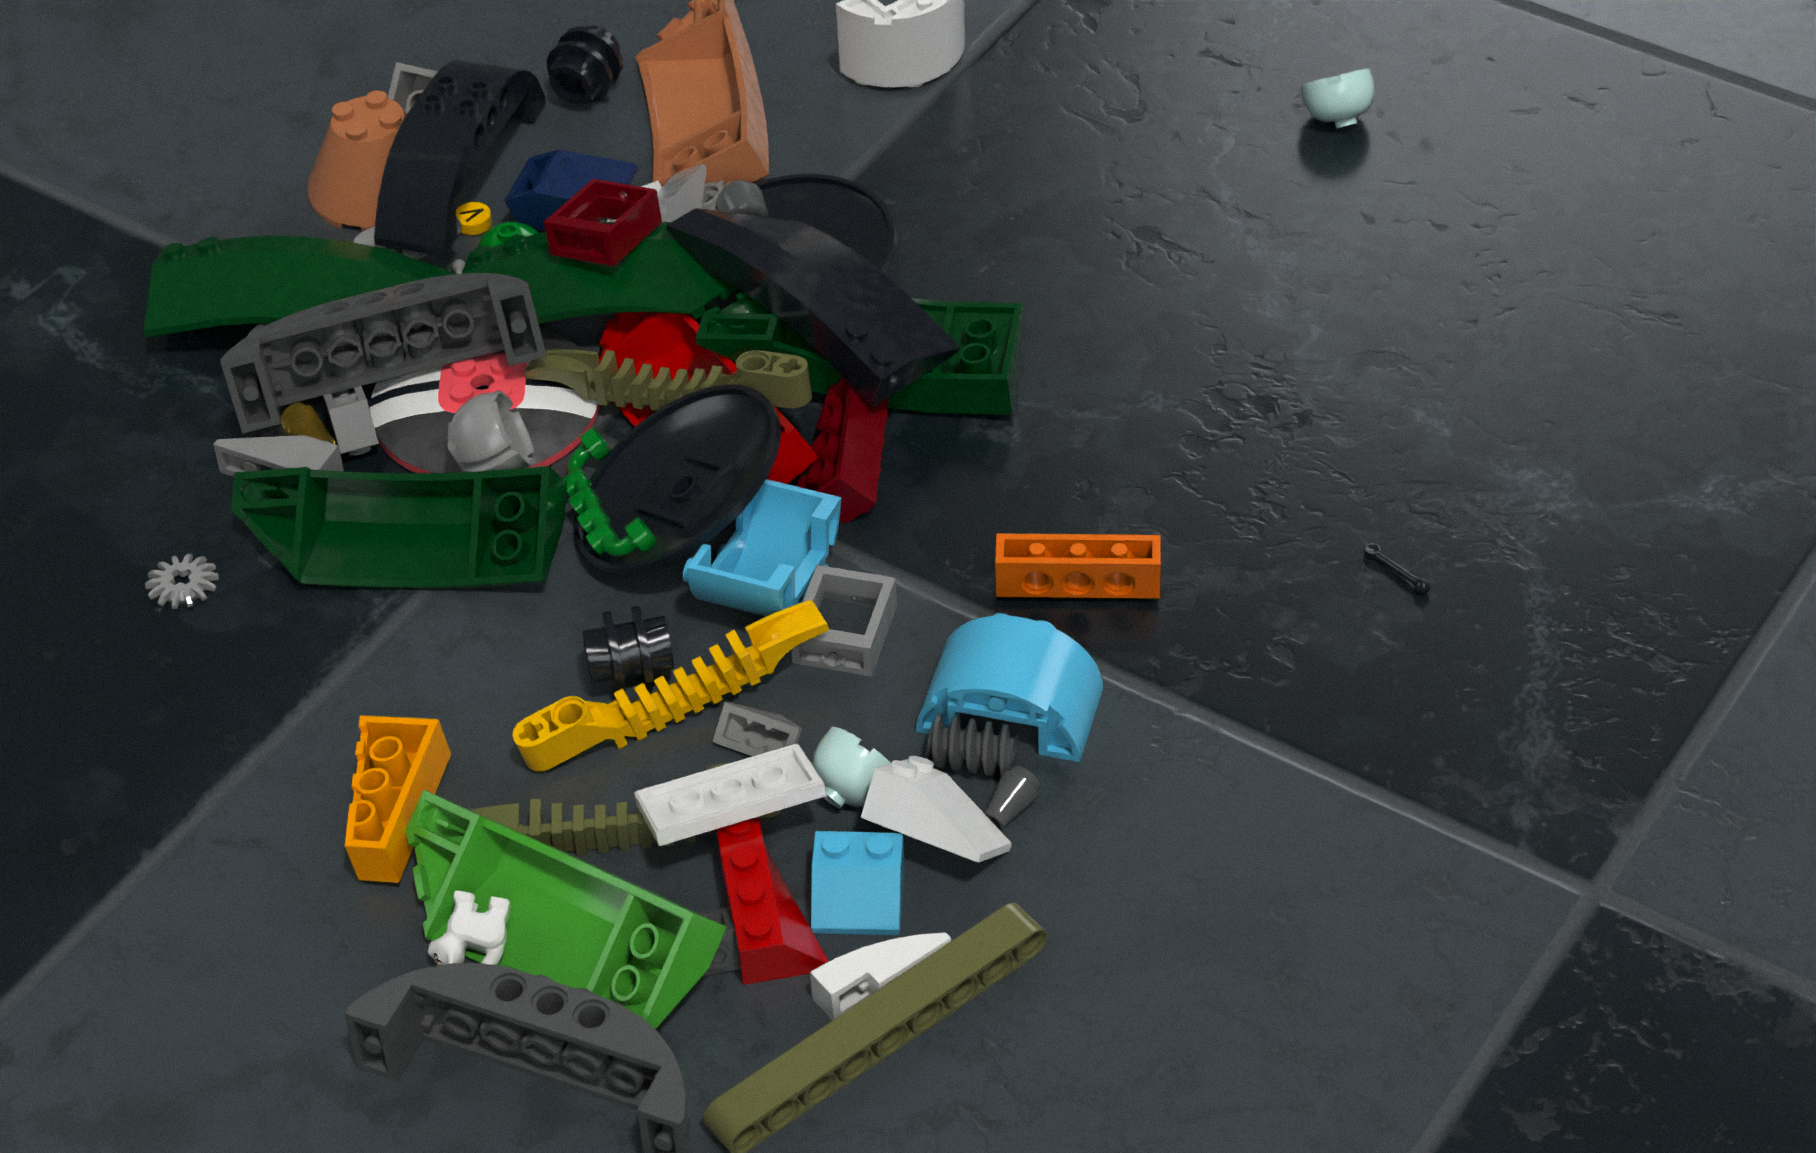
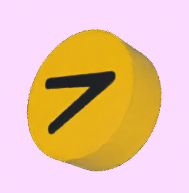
M469 202L456 209V217L461 222L460 232L465 235L482 234L492 225L491 211L486 204Z

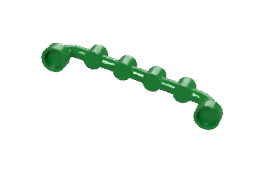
M591 427L580 436L583 444L574 451L567 464L568 475L563 479L567 482L566 492L570 496L568 501L579 514L577 519L588 533L586 538L599 555L607 552L610 556L620 557L631 553L637 548L646 553L658 543L650 529L637 517L625 526L628 535L623 539H619L609 524L611 522L609 517L600 506L601 500L591 488L593 485L591 480L582 469L586 461L592 456L597 461H600L611 451L602 436L595 428Z

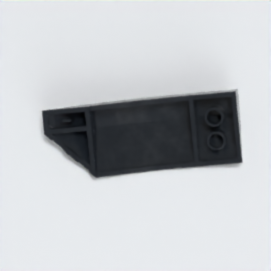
M695 208L669 223L666 227V230L714 279L720 277L745 292L793 328L822 354L873 407L960 351L961 347L883 272L851 248L803 222Z

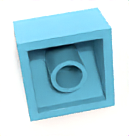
M815 831L811 895V930L814 934L900 936L905 873L904 839L902 833Z

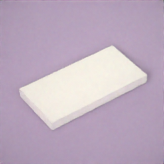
M793 744L634 792L636 805L657 844L662 846L826 796L824 782L799 744Z

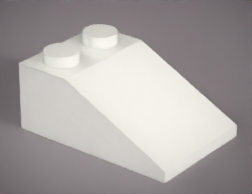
M909 756L906 760H893L892 764L874 769L861 818L978 863L1010 851L1012 845L1010 840L947 773L933 768L934 763L918 756Z

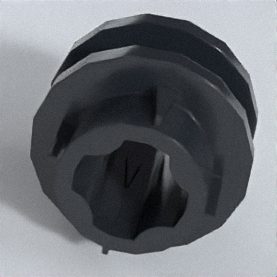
M594 25L570 28L560 37L558 45L552 48L546 61L550 85L553 91L559 96V99L574 104L600 101L609 93L612 84L618 80L623 70V60L618 41L610 33V30Z
M634 606L630 609L632 622L614 625L611 612H602L603 627L582 631L591 684L613 680L616 692L621 689L625 692L624 678L642 675L644 685L648 689L654 687V672L674 669L671 642L665 616L643 619L640 607Z

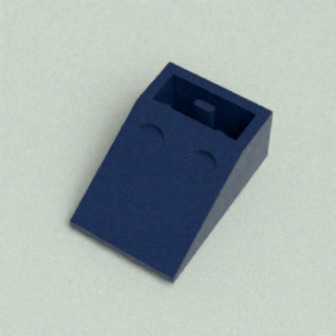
M555 150L528 159L504 202L517 222L530 225L537 232H546L544 221L592 179L631 185V181L639 167L636 163Z

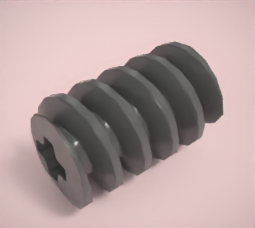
M937 713L929 731L926 759L931 760L933 756L935 767L943 768L948 760H950L952 770L960 771L966 762L968 771L974 774L980 770L983 764V769L987 776H993L1000 767L1002 775L1004 771H1010L1016 765L1020 740L1019 733H1017L1015 738L1010 737L1009 725L1004 724L999 734L994 735L992 722L989 721L985 724L982 732H977L975 719H970L965 730L960 729L958 716H954L949 726L945 727L942 714Z

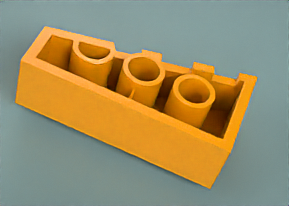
M360 715L358 727L361 735L360 741L356 743L357 769L352 777L351 786L354 794L353 802L349 804L345 848L358 880L399 883L413 850V847L408 845L407 825L423 790L433 794L436 793L450 759L451 751L439 719Z

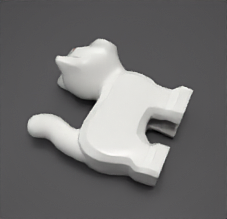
M455 890L453 896L455 908L448 921L446 933L442 937L431 941L428 947V955L435 960L437 966L463 963L465 960V949L470 948L486 954L481 964L498 965L507 943L506 924L511 911L510 900L491 896L489 899V910L485 913H478V904L474 902L475 895Z

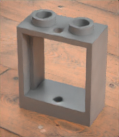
M816 565L803 602L812 599L819 610L822 600L825 598L873 606L874 610L865 635L829 629V631L791 649L792 663L872 677L897 608L896 578Z

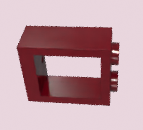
M592 179L544 221L550 255L615 266L662 223L656 189L599 179ZM602 217L616 220L611 225L597 222Z

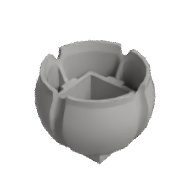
M502 391L482 393L470 398L458 409L452 421L448 423V450L463 472L527 468L535 462L534 458H529L535 455L525 423L518 411H510L513 403Z

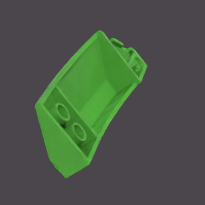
M423 790L406 828L408 845L415 848L417 865L413 867L418 899L425 903L427 920L422 923L426 939L434 941L446 933L448 921L455 908L453 903L455 890L475 895L474 902L478 904V913H485L489 910V899L491 896L510 900L511 911L506 924L507 943L498 965L532 975H545L554 982L576 989H588L595 995L616 1002L639 1015L654 1029L661 1024L709 969L727 928L723 924L426 790ZM465 949V956L479 963H482L486 954L473 949Z

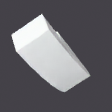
M946 932L918 934L886 940L837 957L810 972L812 1000L833 1021L951 942V937Z

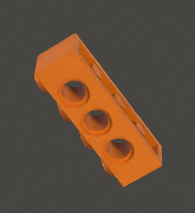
M997 533L995 558L996 597L1160 599L1161 535Z

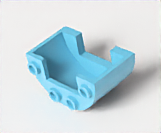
M766 479L751 502L736 517V531L727 544L720 546L713 564L711 565V545L703 544L695 556L686 561L683 570V581L689 584L691 593L698 600L765 617L802 603L816 565L829 567L825 564V559L829 555V545L835 546L840 519L841 497Z
M1004 613L974 619L958 627L948 637L919 713L916 732L929 734L937 713L942 714L945 727L949 726L954 716H958L961 728V712L1037 726L1038 755L1080 762L1103 691L1101 673L1096 662L1080 644L1065 633L1057 630L1054 625L1047 621H1035L1023 617L1009 616Z

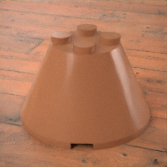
M371 91L366 96L354 98L347 102H339L332 107L330 123L308 178L307 194L312 209L322 220L340 229L345 224L361 227L363 232L375 226L378 196L386 161L394 138L407 115L403 108L397 102L388 98L387 94L383 91Z

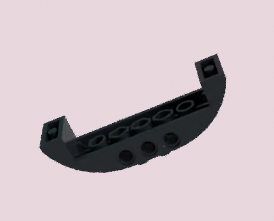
M461 60L448 62L437 72L402 121L391 146L378 196L374 233L375 245L440 256L446 255L458 237L455 209L456 196L507 121L512 119L534 123L546 105L543 89L532 72Z

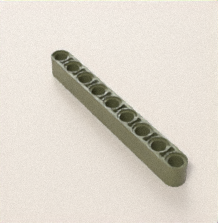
M1009 903L716 1098L705 1110L702 1118L703 1124L730 1153H747L1034 958L1047 942V931L1018 904Z

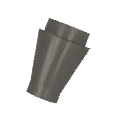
M1013 766L1010 771H1004L984 814L1002 831L1011 820L1038 798L1037 791L1041 786L1039 780L1033 773L1021 766Z

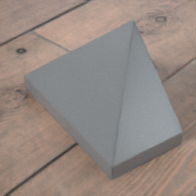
M724 702L713 742L753 757L798 744L802 728L780 714Z

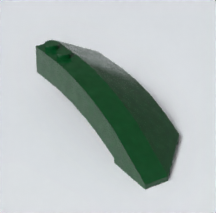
M743 291L735 295L736 302L723 309L715 306L703 313L696 336L697 345L733 361H736L741 354L752 350L803 357L808 363L812 391L827 395L828 389L843 378L829 361L800 334ZM912 298L961 348L957 354L890 396L887 408L932 413L1012 415L1018 386L1024 303L947 302Z

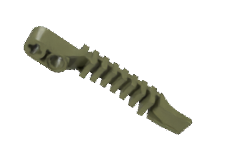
M571 349L545 350L547 357L531 360L524 370L525 379L556 381L571 387L585 400H598V405L605 406L612 401L615 402L616 406L624 408L627 403H632L633 408L643 409L645 405H650L651 410L657 411L692 392L727 384L748 386L756 389L776 407L799 408L808 404L812 399L807 360L796 355L752 350L741 354L736 360L737 370L731 375L723 374L722 366L713 365L706 379L705 369L695 368L690 382L687 370L679 368L674 380H671L670 368L660 367L656 379H654L652 365L644 363L639 374L636 376L634 360L630 358H624L618 371L615 351L610 350L605 351L601 362L599 361L598 352Z
M729 763L712 765L706 768L705 770L716 768ZM541 798L530 799L528 826L519 824V803L471 810L561 851H576L577 856L588 855V850L598 849V854L609 853L610 847H620V851H631V845L641 844L642 849L653 848L652 843L656 842L639 809L638 814L628 813L627 802H616V816L607 817L606 804L595 805V818L592 819L585 818L584 804L573 805V821L564 820L562 803H551V823L545 824ZM783 809L759 816V819L773 818L779 815ZM696 835L685 838V842H696ZM674 842L665 844L663 846H674Z

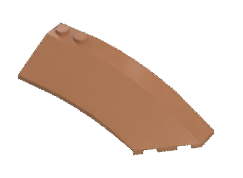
M691 0L687 4L690 11L681 20L673 18L656 35L660 41L643 49L635 57L639 64L650 114L654 152L653 182L658 181L663 187L673 175L702 163L707 168L705 184L709 182L718 183L719 180H724V185L736 180L750 183L762 181L769 174L766 117L750 48L734 0Z

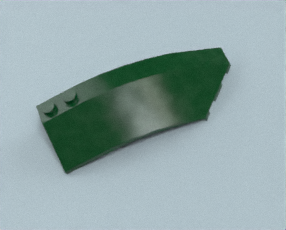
M604 222V223L611 225V224H613L614 222ZM662 222L615 266L550 255L546 232H541L527 237L516 235L507 239L503 244L491 248L488 245L480 246L468 255L462 274H501L528 282L538 324L576 316L618 312L692 314L694 320H696L706 312L705 304L717 296L720 300H724L738 290V288L720 277L714 279L666 230L667 225L671 222Z
M268 235L219 240L217 237H209L193 245L184 246L183 243H173L161 250L152 265L143 331L145 337H152L214 326L271 324L291 314L328 302L412 281L457 273L380 247L307 236Z
M550 466L454 473H369L312 470L308 467L234 473L231 510L252 530L264 546L283 563L301 584L368 589H461L541 584L546 582L564 524L567 482Z

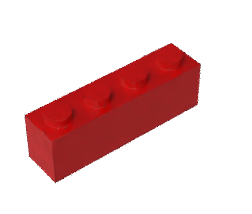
M759 816L715 829L725 892L735 929L743 985L810 974L811 971L828 963L829 960L763 841Z

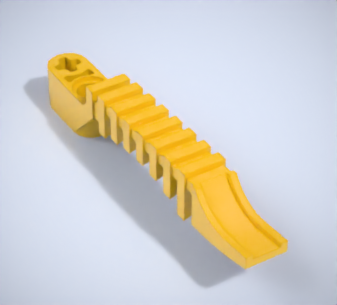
M812 599L796 604L746 626L745 629L752 644L747 648L744 647L735 630L725 634L733 655L726 658L719 645L716 644L708 648L714 664L706 667L701 656L691 660L696 672L687 676L683 667L674 670L673 673L677 682L668 685L664 676H661L654 680L658 691L649 694L644 683L634 687L639 700L633 703L629 701L623 689L613 693L616 700L609 704L584 701L577 696L562 698L521 720L513 730V740L526 765L534 771L549 770L606 739H613L618 749H621L628 745L625 736L636 737L640 741L648 737L646 732L654 728L659 732L666 728V722L674 719L677 723L685 719L684 714L691 710L696 714L704 709V704L712 701L715 705L722 701V695L728 692L735 695L742 691L741 686L747 683L754 686L761 682L759 677L773 673L776 665L787 652L797 645L829 631L828 624Z

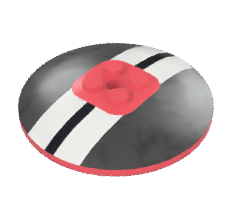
M539 327L545 350H582L566 337ZM505 350L378 381L372 392L370 413L380 446L399 465L414 473H454L463 471L448 450V423L452 421L458 409L474 396L482 393H494L499 390L510 398L513 403L510 411H518L521 415L534 448L535 455L529 458H534L535 462L527 468L549 466L572 451L581 442L580 436L595 423L600 405H598V400H585L577 391L565 384L556 381L525 379L524 370L531 361L509 366ZM480 386H489L483 390L476 389Z

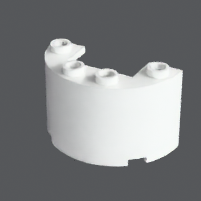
M843 0L836 4L840 72L855 80L857 84L879 87L907 86L917 88L925 82L948 73L963 54L965 47L964 0H898L888 6H884L878 0Z

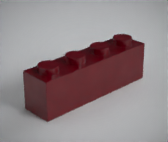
M844 377L828 389L816 429L821 433L814 440L813 444L810 445L819 458L811 464L807 476H800L797 487L841 497L839 523H849L860 514L868 513L877 501L876 493L878 478L881 472L880 462L885 442L884 431L888 417L887 407L889 400L887 398L873 407Z

